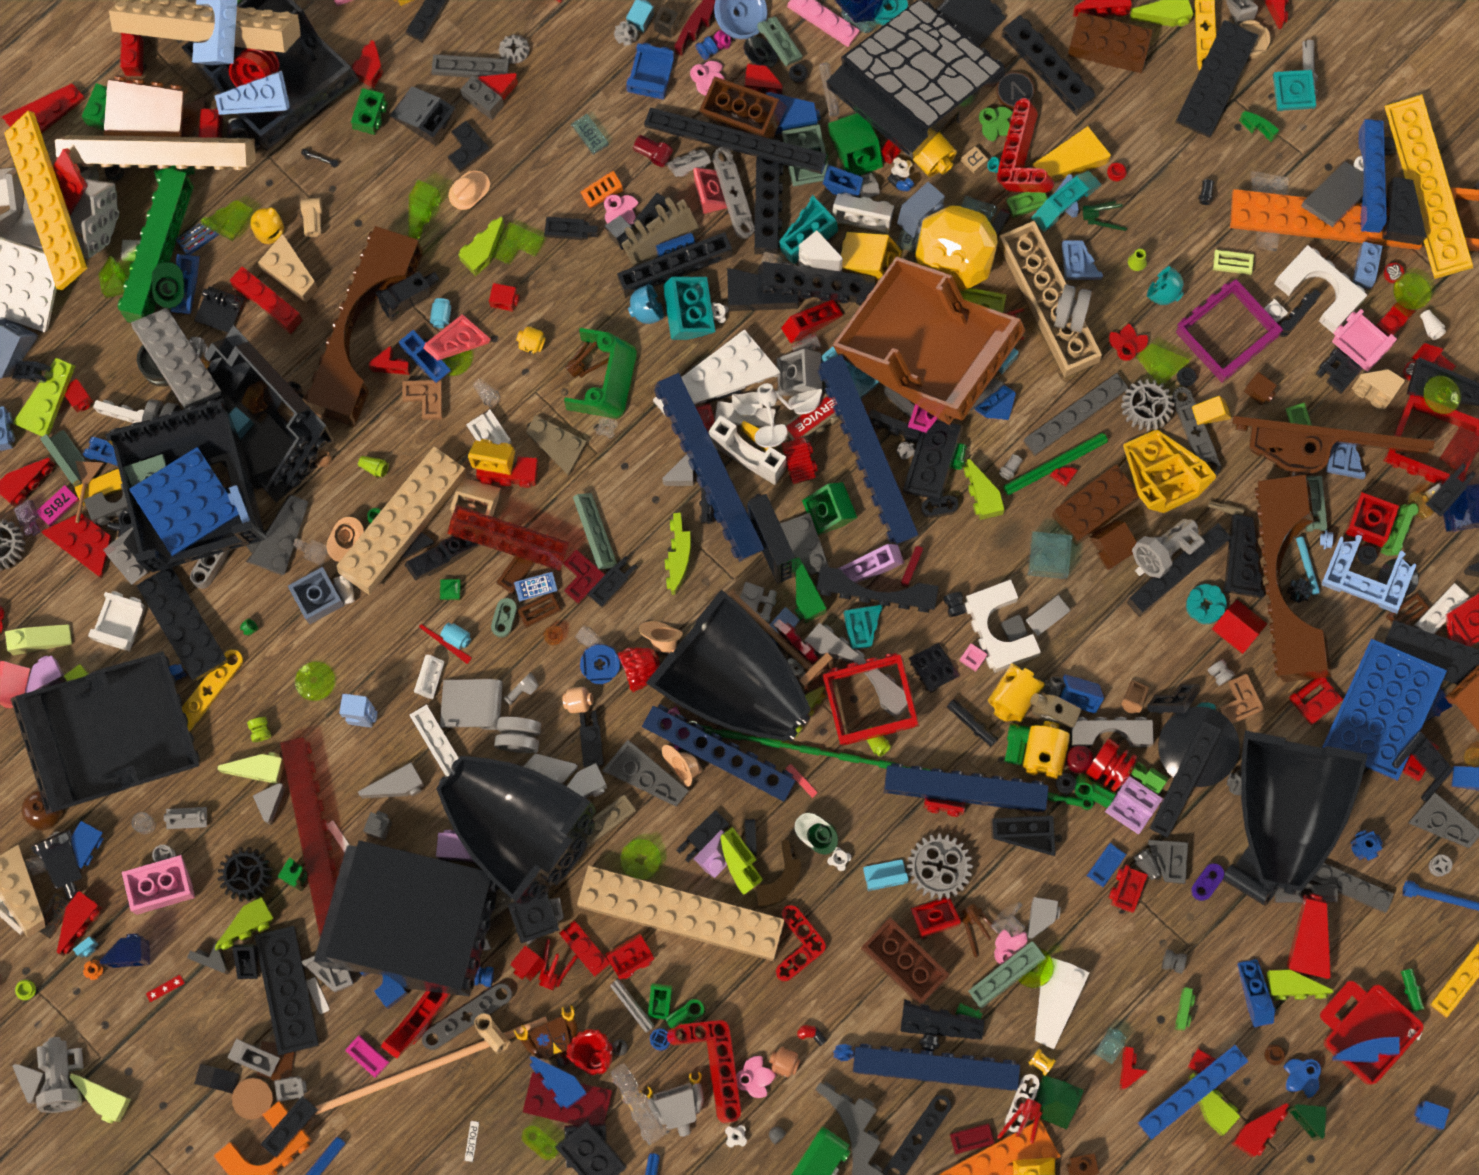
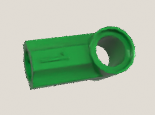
M1010 723L1004 762L1013 765L1022 764L1030 727Z
M1086 773L1077 777L1075 793L1078 797L1082 799L1089 798L1106 808L1111 805L1116 792L1094 781V778ZM1084 784H1085V785H1088L1089 787L1084 788V787H1082L1081 785H1084Z
M697 999L690 1000L685 1006L665 1018L670 1028L692 1023L704 1015L705 1006ZM693 1004L701 1006V1011L697 1015H693L690 1012Z

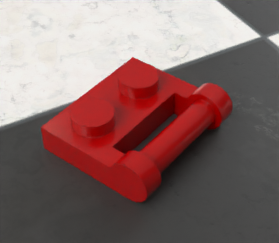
M1326 678L1314 679L1299 692L1289 696L1290 701L1310 725H1313L1343 701ZM1320 685L1324 690L1304 705L1301 700Z

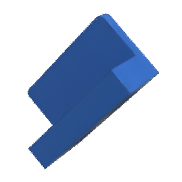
M1065 674L1063 676L1065 688L1059 698L1079 707L1081 710L1096 713L1104 700L1100 685Z

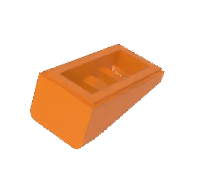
M612 171L580 193L591 209L604 202L610 195L621 193L623 186L615 172ZM611 181H612L613 184L615 185L613 188L611 187V185H610V183H609V182H611ZM605 185V186L607 187L608 191L605 192V190L603 189L602 186ZM596 189H599L600 193L602 194L601 196H598L597 192L595 191ZM591 192H592L593 196L595 197V200H593V201H592V199H591L590 196H589V193H591Z

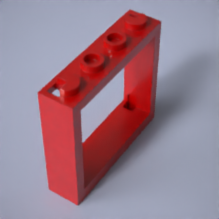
M1409 395L1393 436L1401 437L1411 409L1473 432L1463 463L1466 465L1465 470L1457 477L1462 482L1479 441V419L1426 398ZM1387 450L1383 460L1391 464L1393 468L1400 467L1405 469L1407 473L1411 475L1418 474L1432 483H1443L1450 475L1397 454L1394 450Z
M887 654L884 659L880 660L877 657L865 660V664L851 663L846 665V669L832 668V670H828L826 674H823L841 746L920 726L901 654ZM897 664L911 718L845 734L832 681Z

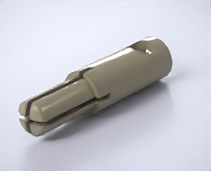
M1210 501L1208 507L1225 513L1242 516L1244 513V508L1214 501Z

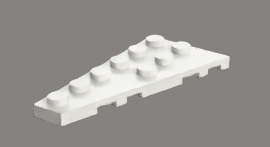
M743 330L681 378L693 403L701 404L711 398H718L743 389L748 385L780 376L781 372L750 335ZM655 397L653 399V402L664 414V405L661 399L658 400L657 397Z

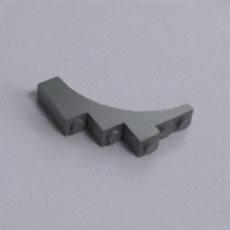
M826 1081L824 1084L820 1082L815 1091L829 1101L846 1126L852 1147V1175H884L881 1173L883 1169L872 1163L871 1166L867 1164L881 1143L877 1140L879 1136L870 1130L867 1133L863 1131L877 1110L874 1108L875 1104L867 1098L863 1100L859 1098L854 1105L852 1104V1098L844 1093L840 1096L834 1092L836 1089L834 1086Z

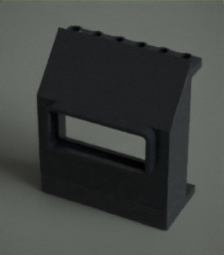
M224 398L211 400L184 410L173 411L146 421L135 422L122 428H115L106 434L107 442L114 448L139 551L138 554H135L136 562L152 573L266 540L244 449ZM198 447L209 465L226 461L231 486L224 489L227 494L231 493L230 487L237 485L242 489L250 521L242 523L240 516H237L172 557L129 489L132 487L125 467L162 454L166 464L169 465Z

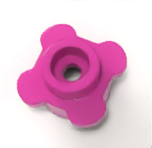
M719 30L714 35V43L718 49L723 47L729 49L731 37L722 30Z

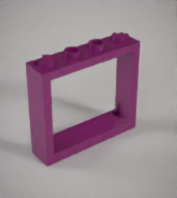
M1237 279L1232 283H1225L1221 287V292L1217 295L1213 293L1208 297L1207 303L1203 306H1197L1191 312L1193 315L1188 319L1184 317L1177 324L1178 328L1175 332L1221 383L1225 382L1277 339L1283 331ZM1233 293L1264 326L1268 333L1222 369L1187 330Z

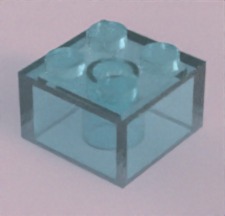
M1032 532L1027 575L1067 579L1070 567L1072 535Z

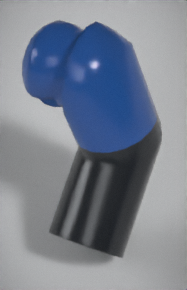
M893 173L887 178L899 191L908 192L914 186V182L910 178L902 181Z

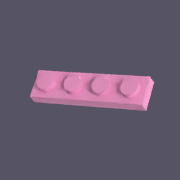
M790 0L788 3V8L847 47H850L860 34L859 29L815 0Z

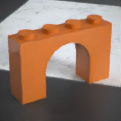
M278 1101L263 1116L274 1129L289 1110L282 1102ZM302 1129L278 1158H274L269 1163L261 1166L251 1164L236 1145L231 1142L217 1152L214 1157L228 1175H277L276 1171L282 1166L285 1168L294 1161L292 1157L298 1152L300 1154L304 1153L310 1147L309 1143L312 1139Z

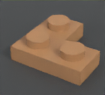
M433 380L402 381L403 402H422L423 420H442L441 380L437 383Z
M1247 674L1228 682L1236 700L1219 707V711L1232 724L1264 711Z

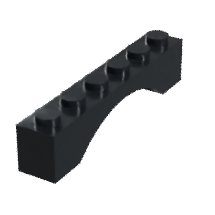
M1219 523L1202 536L1205 543L1192 554L1184 551L1172 561V566L1161 578L1153 577L1128 599L1127 604L1139 617L1150 610L1191 572L1228 544L1232 537Z
M820 566L816 590L820 591V595L832 596V593L840 594L839 598L851 600V597H858L860 602L871 603V600L879 601L878 605L890 607V604L893 603L898 604L900 609L910 610L911 606L917 607L918 612L929 613L930 610H935L939 586L917 583L902 591L876 592L856 584L841 569Z

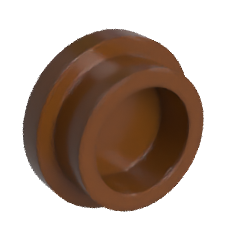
M1279 1045L1268 1046L1264 1052L1265 1060L1270 1065L1276 1066L1281 1064L1285 1059L1284 1049Z

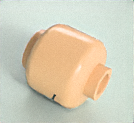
M586 687L568 688L566 693L563 694V706L570 713L587 712L590 705H593V695L588 692Z

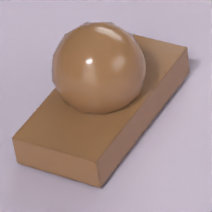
M1131 680L1121 704L1124 710L1131 714L1140 713L1149 687Z

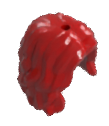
M627 648L617 653L629 681V688L633 693L643 689L644 686H648L646 682L661 665L658 654L650 648Z
M587 1029L584 1032H578L577 1036L572 1039V1043L567 1045V1058L587 1074H603L612 1063V1045L608 1041L607 1036L599 1030Z

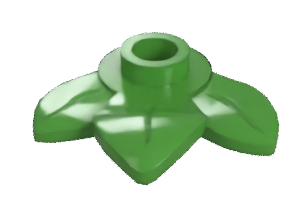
M998 107L996 109L985 108L980 112L979 121L983 125L982 133L989 141L994 142L997 134L1007 136L1010 126L1007 119L1012 115V111L1006 107ZM990 116L992 119L986 120L985 117Z

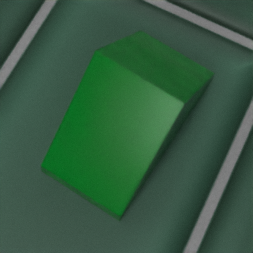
M651 983L648 1017L665 1019L669 1016L672 986Z

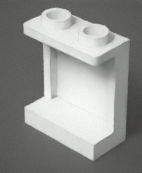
M112 591L111 594L105 592L104 597L106 600L94 630H90L88 636L93 641L130 652L146 607L141 603L142 600L130 597V599L123 598V594Z

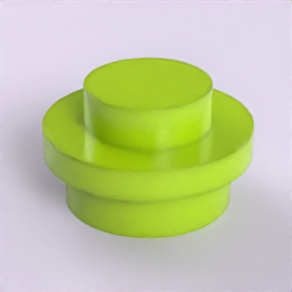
M22 980L15 987V994L21 1000H29L36 993V986L30 980Z

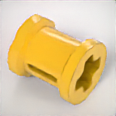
M1038 1049L1028 1064L1035 1065L1046 1076L1056 1060L1049 1059L1041 1053V1049Z

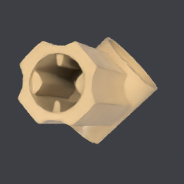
M321 198L301 199L304 234L309 237H318L321 235Z
M485 1013L478 1015L475 1018L474 1025L479 1035L484 1038L496 1054L503 1053L511 1044L510 1041L493 1022L491 1016ZM489 1023L487 1028H481L483 1024Z

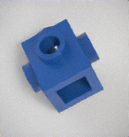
M1366 830L1356 834V839L1350 842L1352 845L1351 849L1359 861L1364 858L1369 861L1378 857V852L1382 850L1381 846L1383 845L1378 834L1375 835L1374 831L1367 833ZM1366 841H1368L1371 848L1366 846Z

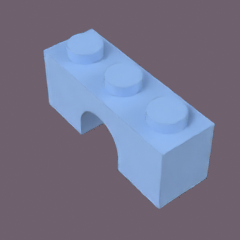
M342 695L339 714L346 718L347 724L372 728V723L376 722L377 711H375V707L369 699L364 696Z

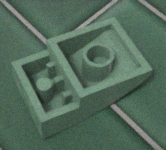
M819 124L786 130L781 133L784 143L826 154ZM826 162L822 174L788 165L793 187L823 181L828 162Z

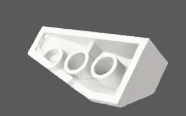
M1049 957L1041 975L1035 1041L1052 1049L1055 1048L1089 972L1070 963Z

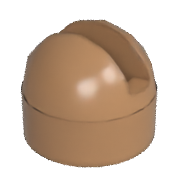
M326 450L319 451V456L316 458L318 465L322 467L329 466L332 462L331 454Z

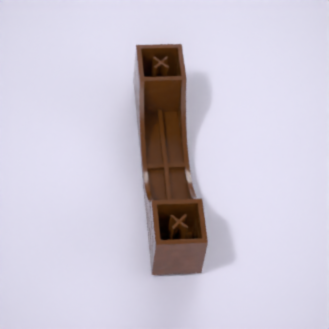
M377 226L374 227L373 232H369L367 238L368 245L361 252L360 265L356 266L353 277L355 278L353 283L348 285L347 298L345 301H342L340 306V316L333 323L334 331L332 336H329L326 341L327 349L325 354L322 353L320 356V366L318 371H315L313 374L312 387L305 394L306 403L315 414L356 427L369 394L364 380L357 375L351 365L349 349L353 328L362 312L378 298L375 292L390 288L415 274L423 255L419 240Z
M1306 475L1258 481L1255 495L1260 504L1257 507V514L1262 523V526H1259L1260 537L1264 542V545H1261V551L1267 563L1263 564V570L1269 582L1265 584L1266 594L1269 600H1271V603H1267L1268 614L1273 619V622L1269 623L1270 633L1275 638V642H1272V652L1275 654V658H1277V662H1274L1275 674L1283 682L1332 677L1327 636L1323 630L1308 625L1289 609L1281 589L1280 575L1285 553L1294 538L1304 528L1314 523L1310 483Z

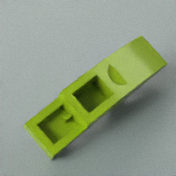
M673 513V519L670 520V531L675 533V538L671 539L672 550L676 551L668 552V558H665V569L670 572V577L666 578L667 589H671L672 595H676L682 585L688 569L691 552L690 531H682L681 513Z

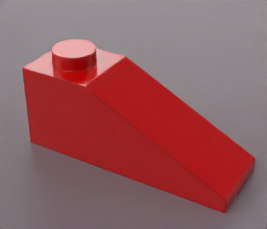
M830 300L790 316L781 329L792 344L805 339L843 316V313L835 301Z

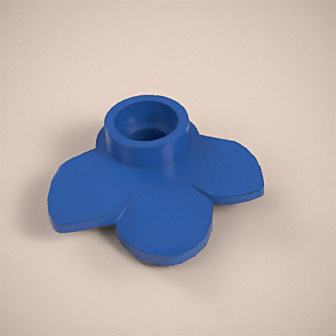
M1292 1059L1283 1066L1290 1073L1286 1081V1089L1288 1091H1300L1303 1089L1308 1098L1314 1096L1320 1086L1318 1080L1321 1073L1320 1064L1314 1059H1307L1305 1061ZM1312 1066L1315 1071L1308 1073L1307 1067Z

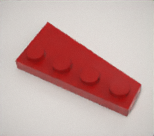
M71 83L1 117L11 127L27 111L34 112L42 134L83 102L85 97Z

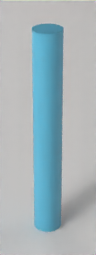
M1298 537L1296 541L1308 581H1310V588H1313L1312 595H1317L1320 593L1307 546L1304 537Z

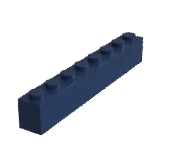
M893 763L886 768L883 793L1044 813L1047 805L1048 785H1043L1041 781L1025 783L1022 779L1012 778L1011 781L1003 780L1001 776L984 778L982 774L977 773L968 776L963 775V772L960 771L944 773L942 769L937 768L927 771L923 770V767L920 766L903 768L902 764Z
M860 1044L859 1047H855L852 1073L1017 1091L1020 1065H1015L1013 1060H1003V1063H997L994 1058L983 1057L982 1061L974 1060V1056L962 1055L961 1059L954 1058V1054L950 1053L934 1056L932 1051H921V1054L913 1053L912 1049L901 1048L900 1052L892 1051V1047L880 1046V1049H872V1045Z

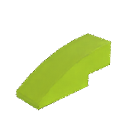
M732 827L720 836L729 871L744 895L762 882L763 879L752 865L757 859Z

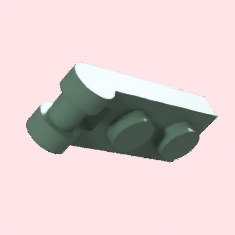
M771 17L768 21H761L757 24L759 32L765 35L785 66L801 60L802 54L776 17Z
M1310 476L1307 479L1311 489L1313 516H1319V521L1310 524L1305 530L1306 532H1312L1313 529L1325 531L1327 530L1322 476Z

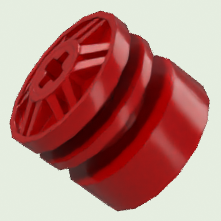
M245 48L234 59L233 64H230V79L238 87L278 72L279 61L274 51Z
M1108 738L1086 774L1095 780H1098L1103 774L1106 775L1104 785L1107 786L1111 779L1114 780L1115 783L1111 790L1115 792L1125 783L1133 771L1138 756L1133 754L1130 760L1127 761L1124 758L1129 750L1126 749L1121 755H1118L1117 751L1120 745Z

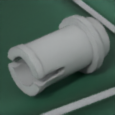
M1012 454L1005 466L1000 468L1001 472L999 474L1007 480L1013 478V473L1023 462L1022 459Z

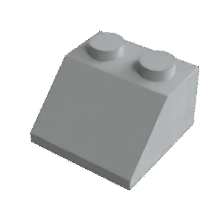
M802 349L777 358V369L781 372V375L778 376V392L780 396H794L799 393L822 389V381L817 372L821 363V353Z
M133 527L103 549L131 585L149 571L136 562L135 554H138L139 551Z

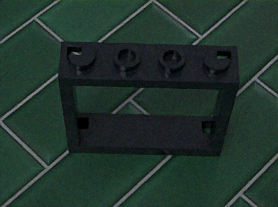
M756 494L755 497L748 501V516L764 547L762 552L776 583L779 584L795 577L796 558L767 494Z

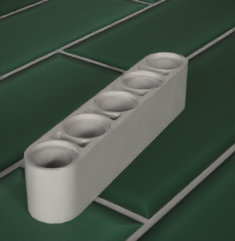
M231 550L199 559L190 574V579L194 585L200 589L209 587ZM215 558V562L212 565H207L208 559ZM201 574H204L205 579L201 582H197V577Z

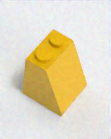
M847 232L842 242V272L875 276V283H877L896 257L901 258L902 250L889 235Z

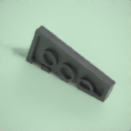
M288 495L275 515V519L265 531L266 540L258 542L254 552L246 562L281 576L284 575L308 501Z
M630 740L625 742L602 770L676 807L690 792Z

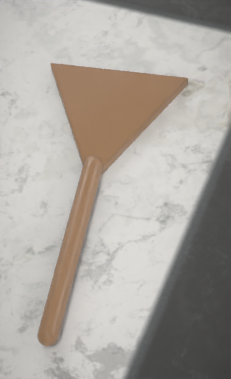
M75 461L83 484L76 523L80 521L86 487L104 463Z

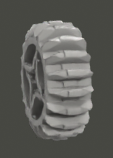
M1146 379L1144 384L1139 380L1137 385L1131 384V389H1126V395L1122 397L1124 402L1121 404V408L1125 409L1122 414L1129 415L1126 421L1130 422L1132 420V427H1135L1136 424L1140 425L1139 431L1142 430L1143 426L1146 427L1147 432L1150 431L1151 426L1154 430L1158 429V425L1164 427L1165 421L1169 422V415H1172L1174 412L1171 409L1174 407V403L1170 402L1173 399V395H1167L1169 389L1163 390V383L1157 386L1156 380L1152 384H1150L1149 379ZM1149 393H1152L1157 397H1152L1149 395ZM1140 394L1141 402L1137 403L1136 406H1133L1132 399L1136 395ZM1144 404H1151V407L1147 408V406L1145 407ZM1162 404L1163 412L1155 417V408ZM1142 413L1146 415L1147 418L1141 417L1138 414Z
M2 519L0 522V571H2L3 566L9 569L10 563L16 565L17 563L14 561L16 558L22 559L19 552L23 553L25 549L20 546L26 544L24 540H21L24 534L19 533L20 528L18 526L14 527L15 524L13 522L8 523L6 519ZM1 531L9 532L12 540L4 539Z

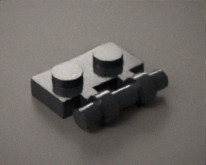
M1338 347L1333 349L1330 357L1319 365V370L1315 374L1319 378H1322L1325 373L1330 375L1326 383L1342 394L1363 368L1349 356L1343 355L1344 352ZM1336 361H1339L1341 364H1340V366L1335 370V369L1332 367V365H1333Z

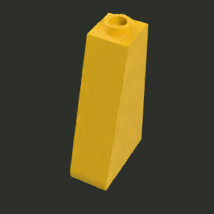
M1087 126L1035 162L1032 168L1044 169L1055 182L1066 178L1067 175L1072 174L1073 176L1109 163L1111 155Z

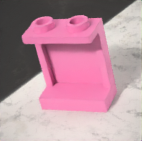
M1360 309L1357 313L1353 312L1346 319L1348 323L1344 327L1340 325L1333 333L1335 337L1332 342L1368 372L1394 345L1397 338L1392 334L1387 337L1362 315L1364 311Z

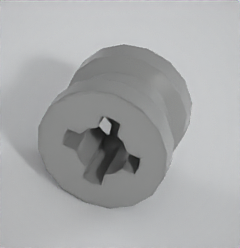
M1438 855L1429 862V871L1434 876L1442 877L1451 871L1452 861L1446 855Z

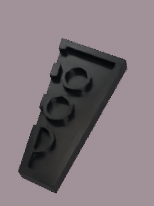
M1420 357L1416 359L1406 394L1479 406L1478 382Z
M1234 514L1231 518L1230 536L1232 538L1228 546L1224 592L1262 599L1264 592L1261 588L1262 578L1258 567L1259 556L1255 545L1253 517Z
M904 999L900 1032L982 1040L984 1020L963 1014L954 1016L948 1010L940 1009V1011L929 1009V1005L920 1004V1006L911 1004L910 1000Z

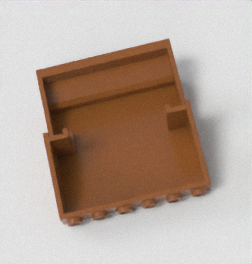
M896 257L878 280L873 290L868 294L865 301L857 309L852 319L846 324L839 337L836 338L833 347L838 356L842 355L845 361L950 425L954 418L961 421L964 420L1026 330L1019 318L964 300L952 275Z

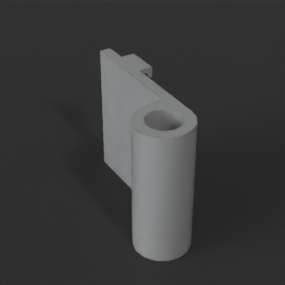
M495 679L443 680L440 727H479L485 730H497V721L501 716L503 681Z

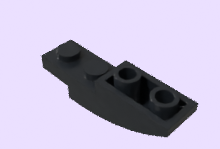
M470 527L441 541L437 547L406 561L405 567L416 581L448 567L473 551L483 542L474 528Z

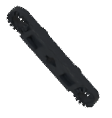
M938 1095L932 1099L885 1167L884 1175H887L888 1170L891 1168L897 1169L899 1175L907 1174L949 1113L951 1102L946 1096ZM937 1100L945 1101L947 1105L945 1111L939 1112L935 1109V1102ZM919 1134L922 1136L920 1139L922 1144L915 1146L912 1144L914 1141L912 1136Z

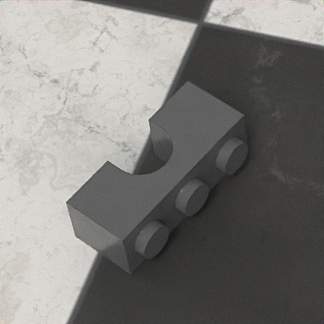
M122 484L120 485L123 490V496L118 502H108L107 497L102 492L84 499L91 520L96 525H105L111 519L119 518L120 513L128 509Z

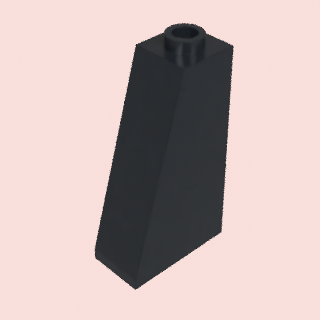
M727 268L729 311L798 309V302H802V298L799 295L783 296L782 293L776 292L766 294L761 290H757V274Z

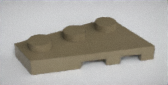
M536 415L526 431L527 435L569 477L587 441Z

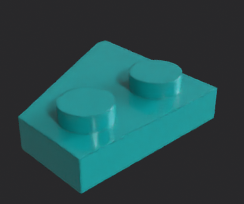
M881 605L845 610L843 612L851 649L858 650L872 646L879 614L882 610Z

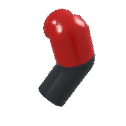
M803 1025L797 1031L800 1039H805L806 1037L813 1038L819 1047L828 1041L816 1026Z

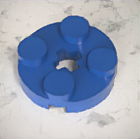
M607 644L591 645L585 649L581 656V672L595 684L610 682L619 671L620 659L617 652L612 646ZM598 659H602L606 663L602 669H599L598 665L594 664Z

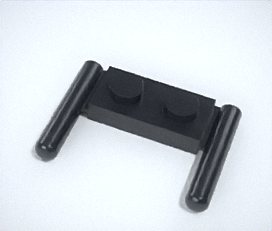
M1418 731L1392 762V766L1399 768L1410 754L1414 756L1427 773L1435 779L1421 796V799L1426 802L1450 775L1453 768L1449 766V763L1431 742L1425 738L1424 734Z

